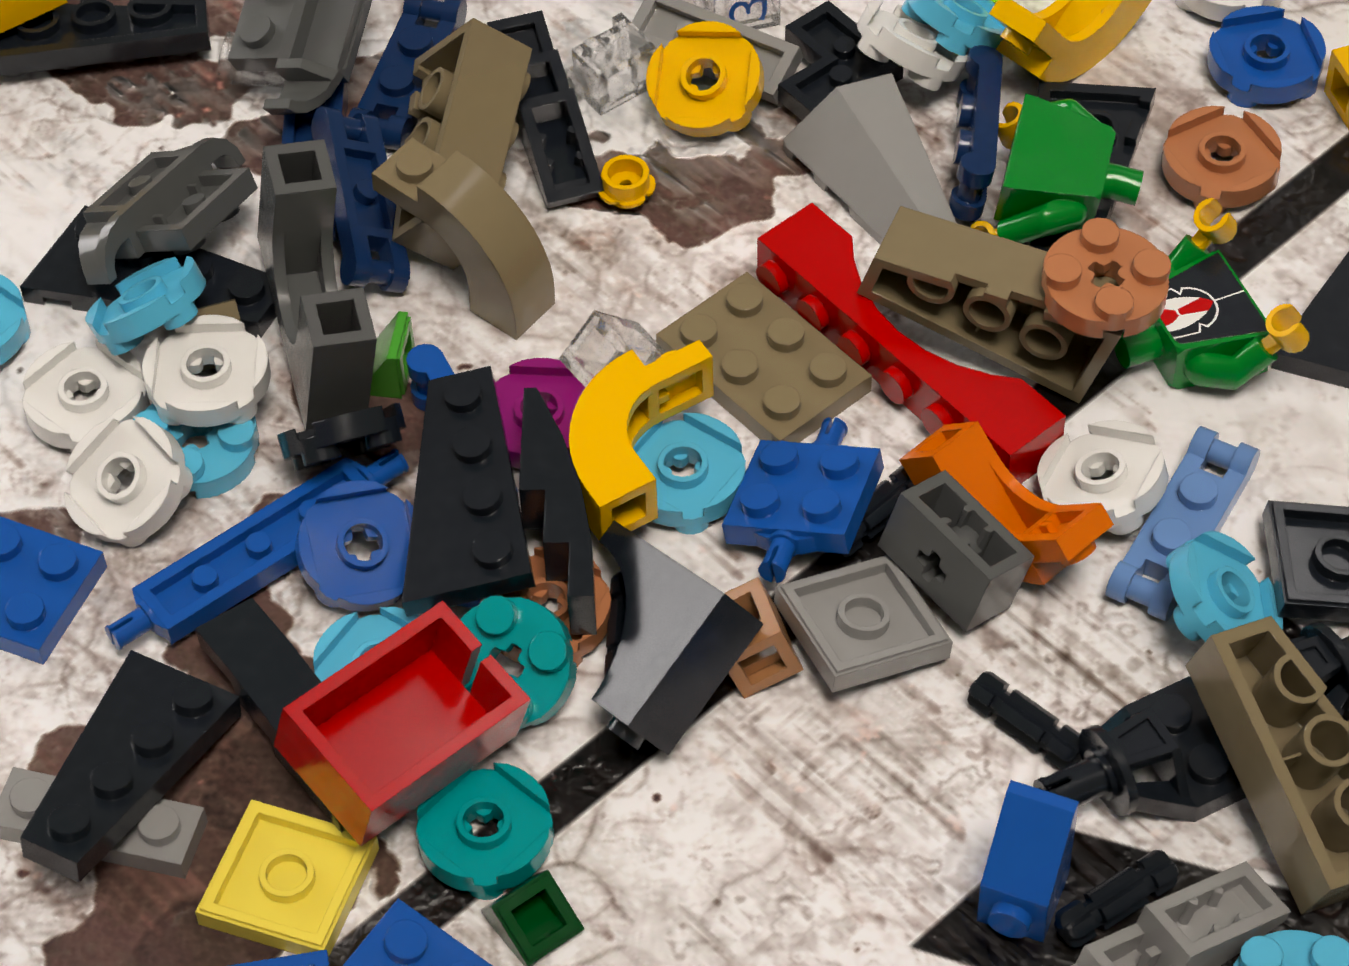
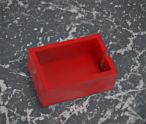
M443 600L282 709L274 747L360 847L516 737L530 703V697L492 655H489L480 662L471 691L469 692L464 687L470 681L482 644Z

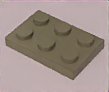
M748 272L656 334V349L661 354L671 350H679L697 340L703 343L713 356L714 396L712 398L760 440L800 443L821 428L824 419L831 417L832 420L871 392L872 375Z

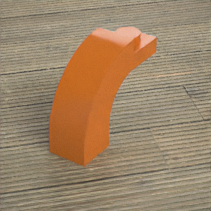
M978 421L943 425L899 459L914 485L946 470L1035 556L1024 577L1023 582L1045 585L1067 566L1085 559L1096 549L1094 541L1114 525L1102 503L1058 505L1047 502L1026 489L1000 460Z

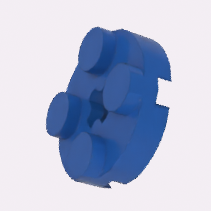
M1252 6L1236 10L1227 15L1222 20L1221 28L1215 33L1213 31L1207 55L1209 72L1216 83L1228 91L1227 97L1230 102L1239 107L1251 108L1258 104H1281L1296 99L1309 98L1317 90L1326 55L1325 41L1317 27L1303 17L1301 18V24L1284 18L1285 9L1273 6ZM1266 51L1269 57L1276 58H1261L1257 56V52Z
M354 480L330 487L307 510L296 536V559L303 578L314 590L317 599L322 604L331 608L341 607L349 611L368 612L379 610V607H388L396 603L403 596L413 505L407 499L403 502L397 495L387 492L388 487L380 483L368 480ZM362 531L366 541H377L379 549L371 552L369 560H358L356 555L347 552L345 546L351 543L353 532Z

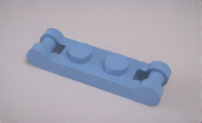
M1200 426L1191 440L1186 455L1168 483L1163 497L1152 510L1123 561L1118 562L1113 570L1105 596L1124 604L1128 599L1147 606V614L1167 622L1178 604L1172 592L1166 557L1185 542L1195 539L1204 532H1220L1256 468L1260 449L1243 442L1238 447L1219 440L1218 432ZM1208 463L1227 470L1224 477L1221 478L1204 471ZM1143 574H1144V575H1147V576H1149V577H1151V578H1154V579H1156V580H1158V581H1160V582H1159V583H1156V582H1154V581H1152V580H1149V579H1147V578H1145V577H1142V576H1143Z

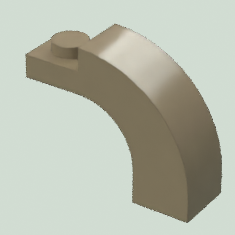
M411 138L372 172L373 190L429 225L455 253L467 277L471 312L517 340L555 304V287L551 265L534 228L509 194L470 158L457 150L446 159Z

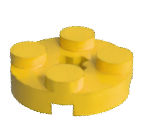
M696 22L676 31L678 37L671 40L665 48L661 43L650 59L646 73V86L648 95L667 127L692 137H712L724 134L727 131H740L748 125L752 117V111L758 105L763 93L764 70L755 49L749 41L742 37L738 30L731 25L721 22ZM712 68L715 77L719 78L715 85L707 90H699L697 85L691 84L693 78L702 77L704 69Z

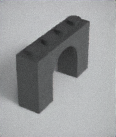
M324 139L263 146L257 238L305 431L313 429L312 423L369 408L377 341L364 288L339 291L337 288L333 254V224L337 186Z

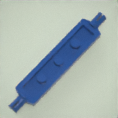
M395 448L367 467L345 457L132 588L137 608L114 623L104 627L111 643L115 644L116 649L120 651L124 646L150 630L167 639L171 645L193 632L198 626L217 617L298 566L295 552L297 533L307 510L323 492L334 485L354 480H368L385 485L409 471L406 459Z

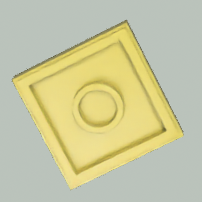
M251 799L195 911L198 925L294 954L327 950L328 956H330L379 851L378 838L375 836L360 847L347 830L341 833L333 823Z

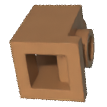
M757 577L725 593L727 596L763 623V626L729 671V675L743 698L745 699L804 670L794 651L777 607L760 578Z

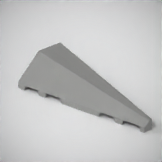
M892 73L836 87L783 139V150L786 156L791 160L798 158L813 172L814 182L824 192L831 189L847 204L850 216L880 245L900 206L957 223Z

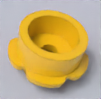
M619 155L611 158L604 164L600 174L604 191L598 192V194L609 205H614L620 209H632L642 205L645 202L646 196L653 195L656 187L655 178L649 174L648 165L641 158L633 155Z

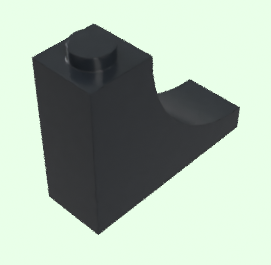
M614 520L599 542L614 556L624 579L626 591L625 622L616 655L592 700L613 715L606 727L624 741L639 750L644 741L647 740L669 755L763 626V623L725 593Z

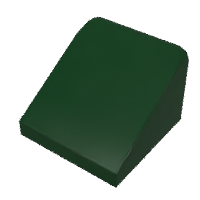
M549 870L536 873L481 909L488 923L524 966H530L585 929Z

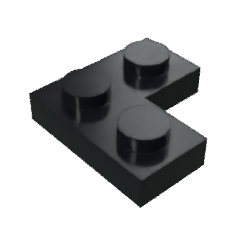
M828 0L785 26V41L799 46L804 56L803 58L810 65L778 84V101L799 119L803 120L836 87L892 73L895 81L898 82L903 79L904 67L890 59L888 62L883 63L865 55L857 47L862 37L857 29V23Z

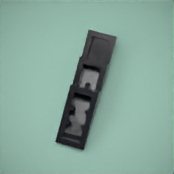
M542 10L487 22L488 26L532 48L527 72L531 75L530 85L526 94L519 102L515 122L519 125L518 132L547 209L599 197L598 192H602L604 189L574 88L570 89L559 51L553 48Z
M524 388L519 496L524 529H543L546 581H568L567 599L571 635H597L592 539L581 485L563 435L538 389Z
M253 598L195 628L200 647L232 682L235 694L240 696V705L270 738L275 757L341 833L346 829L274 747L282 709L321 683L320 679Z

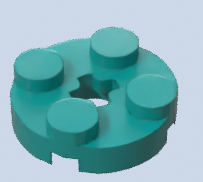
M503 596L485 598L478 606L470 609L460 619L482 644L470 681L464 687L469 692L471 691L482 660L489 655L496 659L501 651L509 653L514 646H518L522 650L518 661L525 668L519 677L510 676L531 699L520 729L529 725L537 726L556 715L564 706L575 685L577 663L573 662V648L570 643L573 640L569 630L556 614L529 599L522 597L505 598Z
M493 762L494 770L478 769L472 771L471 768L420 804L417 810L416 836L425 866L437 879L446 885L458 890L469 891L473 897L481 900L498 898L507 888L514 887L531 877L546 860L554 842L553 821L546 792L530 774L510 764ZM493 818L500 820L495 834L488 837L473 835V829L470 825V822L478 819L483 823H487Z

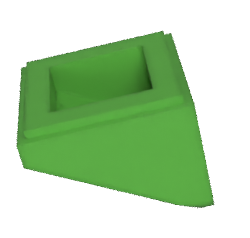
M399 311L377 337L370 396L402 399V395H405L409 381L406 358L408 352L415 347L411 317L408 316V312Z

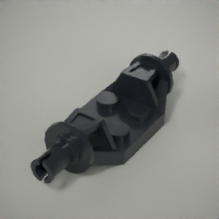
M1321 622L1311 623L1303 627L1298 638L1290 640L1327 686L1324 695L1342 716L1345 711H1349V636L1341 639L1327 625ZM1190 676L1124 706L1102 726L1091 725L1082 729L1079 735V751L1082 760L1051 775L1040 777L1033 782V787L1079 801L1078 808L1100 798L1118 816H1127L1138 811L1196 822L1247 798ZM1151 765L1162 780L1135 782L1132 771Z

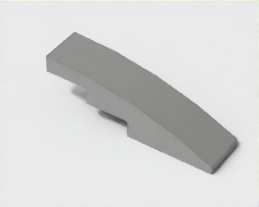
M1245 861L1145 905L1135 924L1085 945L1076 963L1071 966H1221L1240 953L1245 941L1254 936L1266 935L1286 921L1291 911Z

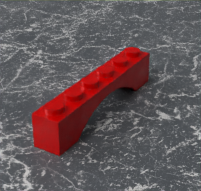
M810 203L757 238L756 275L758 281L777 297H780L802 318L870 373L872 378L880 384L885 395L892 402L903 404L923 422L930 434H933L943 425L978 421L1000 460L1021 484L1037 473V468L1044 452L1055 440L1064 435L1066 415L1021 378L992 375L956 365L923 349L899 332L876 308L872 300L857 293L862 282L854 261L853 238L813 203Z

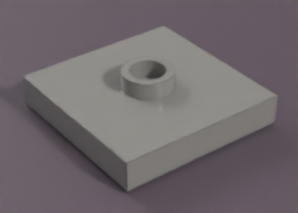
M888 555L776 586L774 596L776 607L832 693L950 658L953 641L905 572Z

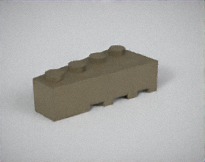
M472 18L415 59L413 75L423 80L421 93L415 91L410 96L408 114L418 118V122L413 132L405 139L404 144L413 138L446 159L458 150L485 170L504 189L507 179L506 174L503 172L506 155L514 144L519 130V125L515 122L519 102L526 94L531 80V75L527 72L532 48ZM396 205L392 241L452 270L461 265L455 253L436 231L416 216Z
M903 206L899 207L857 291L858 294L1077 403H1080L1124 329L1118 331L1104 330L1103 338L1086 337L1067 329L1051 316L1044 303L1045 292L1041 285L1044 258L1047 251ZM1097 276L1094 278L1093 284L1098 287H1102L1106 283L1119 286L1116 280L1111 277Z
M1272 616L1211 635L1185 666L1301 915L1348 899L1349 720H1344L1324 695L1327 686Z

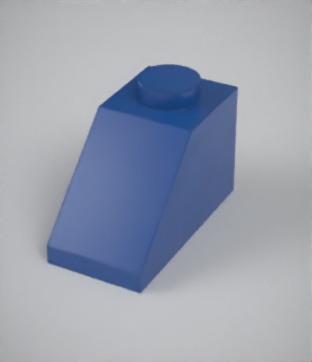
M1013 780L1010 781L980 884L977 921L990 925L996 932L1007 937H1027L1044 942L1069 875L1079 801Z

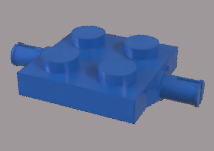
M831 417L824 419L819 434L812 443L760 440L745 472V477L724 518L722 529L726 544L757 546L767 551L762 563L759 565L758 572L768 582L772 583L774 576L776 583L782 582L786 577V572L792 558L797 554L801 555L817 551L849 554L883 472L884 464L880 448L841 445L848 432V427L839 418L835 417L833 424Z

